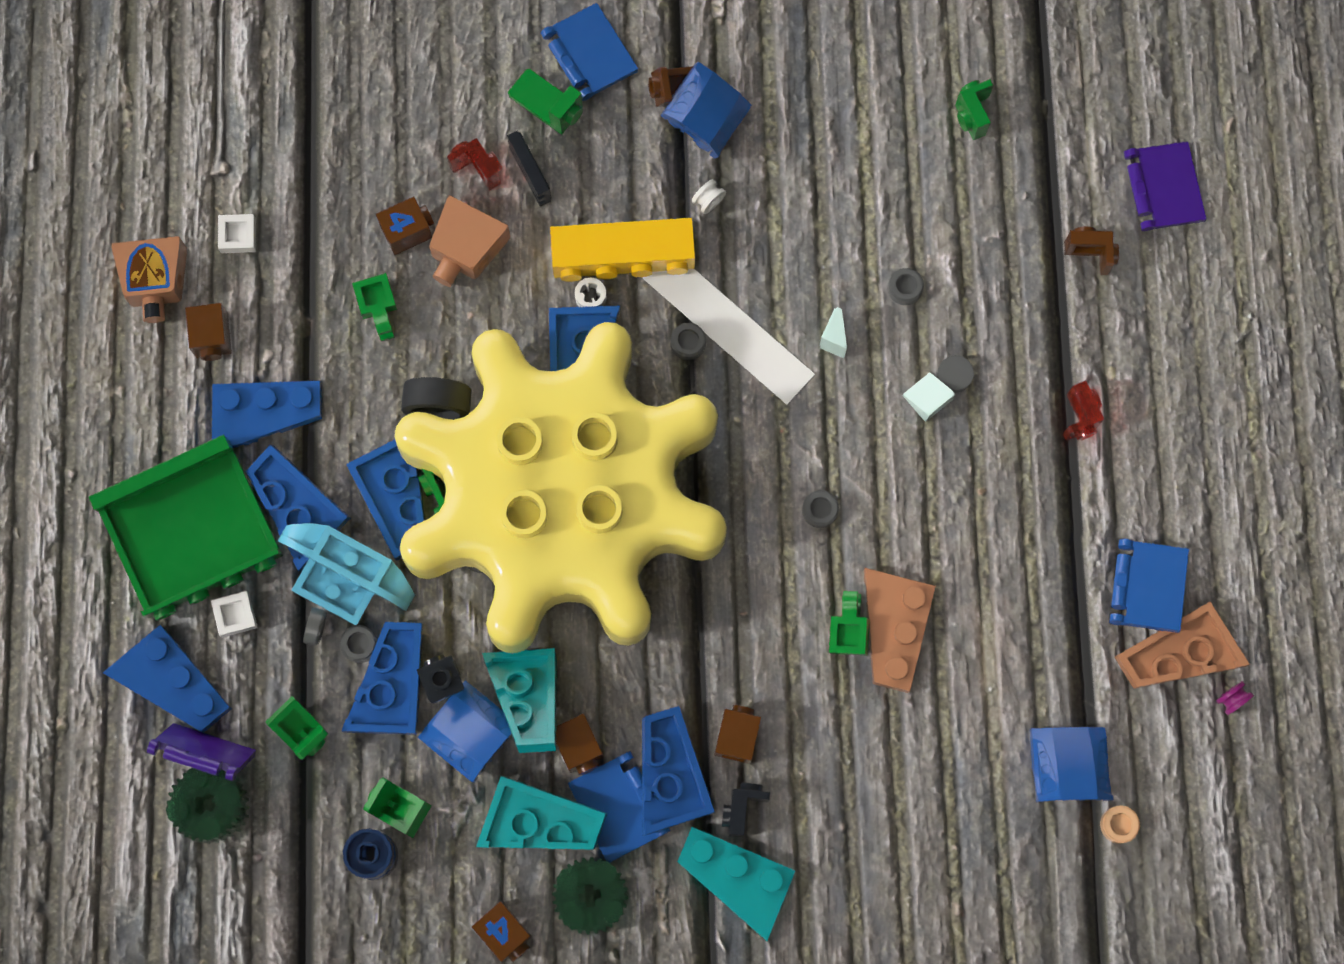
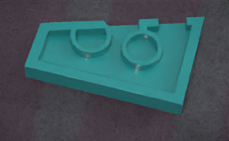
M555 648L524 650L518 653H482L485 666L518 752L556 751L557 656Z
M501 776L476 847L594 850L608 813L509 777Z
M691 827L677 863L767 942L795 870Z

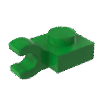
M384 273L353 282L352 285L363 320L373 317L381 342L395 338L387 313L397 310L387 274Z
M843 591L842 617L831 616L830 654L868 656L870 619L859 617L862 606V594H858V591Z

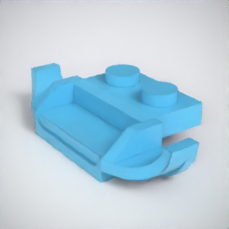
M314 523L286 525L278 539L279 543L309 558L291 591L353 625L358 624L374 594L407 611L415 596L404 574L391 559L328 525Z

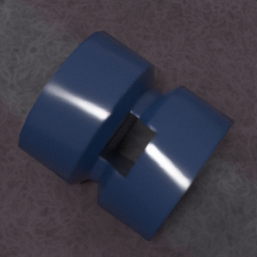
M370 828L361 829L353 833L345 842L343 861L347 869L355 876L368 880H380L390 875L396 867L398 849L394 841L386 834Z

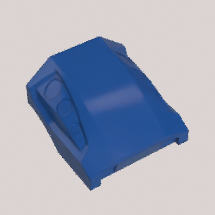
M697 62L677 88L672 101L668 103L660 116L665 120L668 119L673 127L681 129L683 133L685 132L691 136L699 148L707 152L711 151L709 155L716 159L721 155V151L752 105L715 72Z
M465 680L463 682L464 691L451 696L418 738L474 784L478 779L477 776L482 773L481 771L485 768L486 764L493 760L494 754L499 748H503V744L512 734L503 710Z
M1105 727L1030 729L1031 761L1036 802L1114 800L1109 778Z

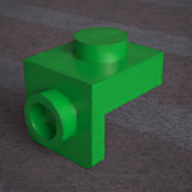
M991 79L981 83L979 80H975L962 87L955 104L958 110L957 118L964 132L969 131L973 141L986 136L991 123L981 104V101L990 97L994 86Z
M293 696L265 721L301 760L307 755L313 756L325 744L324 738L328 735L324 727Z
M382 777L371 790L363 810L413 838L432 805Z

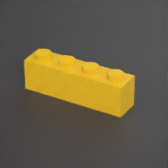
M692 218L550 227L554 278H561L562 281H579L582 279V276H596L598 279L607 280L616 278L617 274L629 273L634 277H647L652 275L653 272L667 271L670 275H681L695 267Z

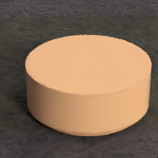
M1119 805L1109 808L1104 812L1101 817L1100 828L1106 839L1113 843L1123 844L1130 842L1137 836L1140 829V821L1134 810L1127 806Z

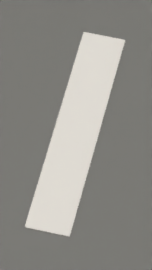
M689 269L687 273L681 275H670L667 271L653 272L650 276L642 277L688 319L701 327L705 334L785 404H788L815 375L695 269Z

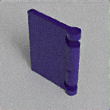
M1188 142L1139 149L1131 148L1124 151L1125 160L1139 158L1140 162L1127 166L1138 216L1144 217L1152 214L1153 220L1140 223L1141 231L1145 232L1159 228L1200 223L1207 220Z
M175 723L171 724L156 739H151L147 748L148 754L155 756L159 749L164 750L163 759L218 776L220 770L227 771L225 779L230 781L235 780L237 774L256 754L255 749Z

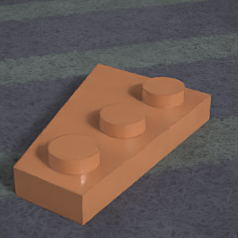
M864 568L867 616L870 619L869 643L873 684L909 693L936 586Z
M1211 602L1182 617L1180 633L1160 630L1114 657L1133 689L1250 665Z

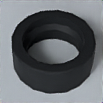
M437 377L412 378L405 381L403 385L401 411L405 415L414 412H424L444 419H459L470 413L472 389L462 382Z

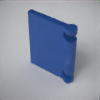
M597 3L552 26L544 28L540 33L544 40L552 38L555 34L558 35L559 38L551 41L548 47L573 87L579 88L586 82L589 87L580 91L582 93V101L588 100L600 91L638 72V67Z
M1120 539L1118 548L1124 551L1133 550V556L1128 554L1117 555L1111 607L1117 610L1125 609L1126 616L1117 613L1110 614L1109 623L1180 633L1189 549Z
M631 751L568 783L578 803L608 813L597 843L607 864L671 831L670 828L642 836V773L638 766L625 773L620 766L634 758Z

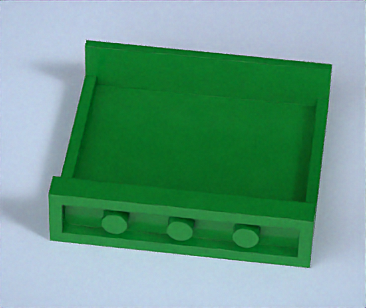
M224 434L88 497L93 509L99 512L143 607L141 613L146 618L155 617L156 621L167 618L177 612L175 606L186 601L190 605L199 603L210 597L209 590L222 585L223 589L233 587L244 581L242 575L254 569L257 574L275 567L277 565L276 559L283 556L229 439Z

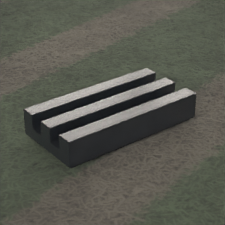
M517 130L507 135L509 149L537 203L541 207L551 202L550 187L521 132Z

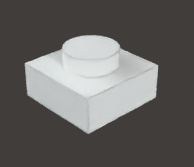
M254 214L218 215V250L220 253L256 252V217Z
M244 591L211 600L220 637L223 638L258 628L249 592Z

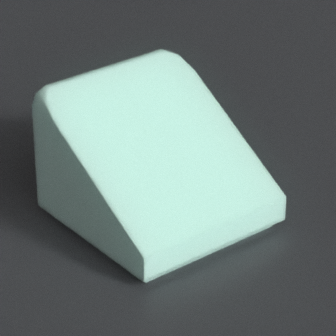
M837 307L836 309L834 308L819 346L827 352L844 358L847 343L842 309Z
M929 372L902 396L927 422L953 400L955 393Z

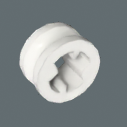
M714 179L706 182L692 198L694 205H701V212L703 214L712 211L726 195V191L723 188L718 189L716 187L717 182Z
M590 277L581 280L577 284L574 293L578 307L604 306L606 304V288L600 280ZM589 288H595L599 297L597 301L592 298V303L585 302V295L582 293L584 290L589 292Z

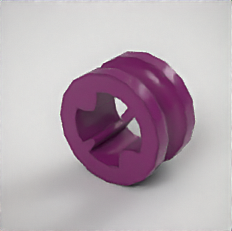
M1243 681L1216 699L1218 704L1225 705V713L1227 715L1233 713L1254 697L1252 692L1244 690L1245 683Z

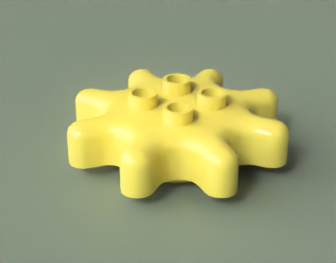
M604 322L592 328L585 339L576 362L567 369L558 371H542L531 366L511 334L498 329L483 332L476 338L471 352L476 374L484 388L483 397L477 407L467 416L455 420L444 419L424 412H414L403 417L396 426L395 441L406 463L415 468L433 472L434 475L441 478L446 487L445 501L439 512L431 518L414 525L403 535L400 543L402 559L412 574L423 579L436 578L453 569L464 566L474 567L485 573L495 585L494 598L487 614L486 626L491 641L503 652L518 653L531 646L545 613L554 605L565 602L582 603L590 607L597 615L605 633L617 644L627 646L636 644L645 638L650 630L651 622L650 606L638 580L643 567L652 558L664 553L678 554L693 560L705 561L715 557L724 545L727 526L722 514L711 506L693 501L684 496L678 489L674 476V471L679 462L687 456L704 449L712 442L715 437L718 420L716 407L708 398L697 394L683 396L669 404L658 407L645 405L634 398L625 384L632 359V341L626 329L617 323Z

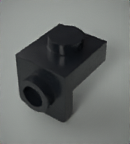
M438 655L430 658L423 663L424 667L417 669L428 700L432 704L464 691V685L460 678L461 674L451 655L448 657Z
M741 783L740 789L732 790L731 805L724 804L722 827L729 828L728 836L743 838L747 801L769 802L770 792H763V785Z

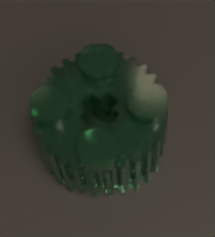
M195 768L189 769L186 773L184 772L183 779L177 778L178 784L171 786L174 791L168 793L171 800L167 801L166 813L168 819L174 822L172 826L178 828L177 832L183 834L185 838L200 843L210 844L212 842L217 844L219 840L226 841V836L233 837L235 831H241V825H246L244 818H249V815L246 813V810L249 809V806H246L249 798L244 797L247 791L242 789L244 785L239 782L240 779L237 777L234 781L225 779L227 771L220 770L218 776ZM214 796L211 801L216 804L214 810L203 812V802Z
M591 857L589 861L582 858L580 863L575 860L573 866L568 864L567 868L562 869L557 876V884L553 885L556 892H553L552 896L556 897V899L552 901V904L557 906L554 911L560 913L559 920H563L564 925L568 926L570 930H578L579 934H583L586 931V935H591L594 931L595 935H599L600 930L605 933L607 932V927L614 928L613 923L620 922V917L624 916L623 909H627L625 901L629 900V897L625 895L628 892V888L623 887L626 884L625 879L620 880L622 874L620 872L617 873L615 866H612L608 861L603 862L600 858L597 862ZM594 886V891L600 890L601 898L595 900L594 907H587V902L581 903L580 895L586 893V887Z

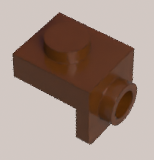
M693 66L672 69L659 67L651 72L652 77L649 78L648 87L651 98H655L656 107L667 106L672 101L674 93Z
M1083 226L1070 230L1064 241V255L1099 256L1100 275H1108L1113 265L1118 264L1119 245L1113 243V231H1096L1093 227Z

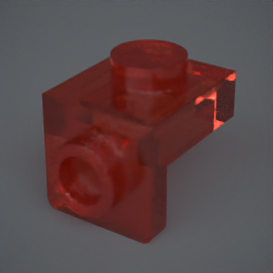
M477 138L470 142L463 141L457 144L447 156L449 167L453 173L472 164L489 191L501 184L499 171L502 170V166L498 158L492 151L486 153Z
M1085 380L1073 385L1067 393V397L1079 422L1070 425L1063 433L1065 440L1076 437L1078 441H1082L1098 433L1096 428L1104 420L1100 410L1102 408L1101 399L1094 388L1090 389Z

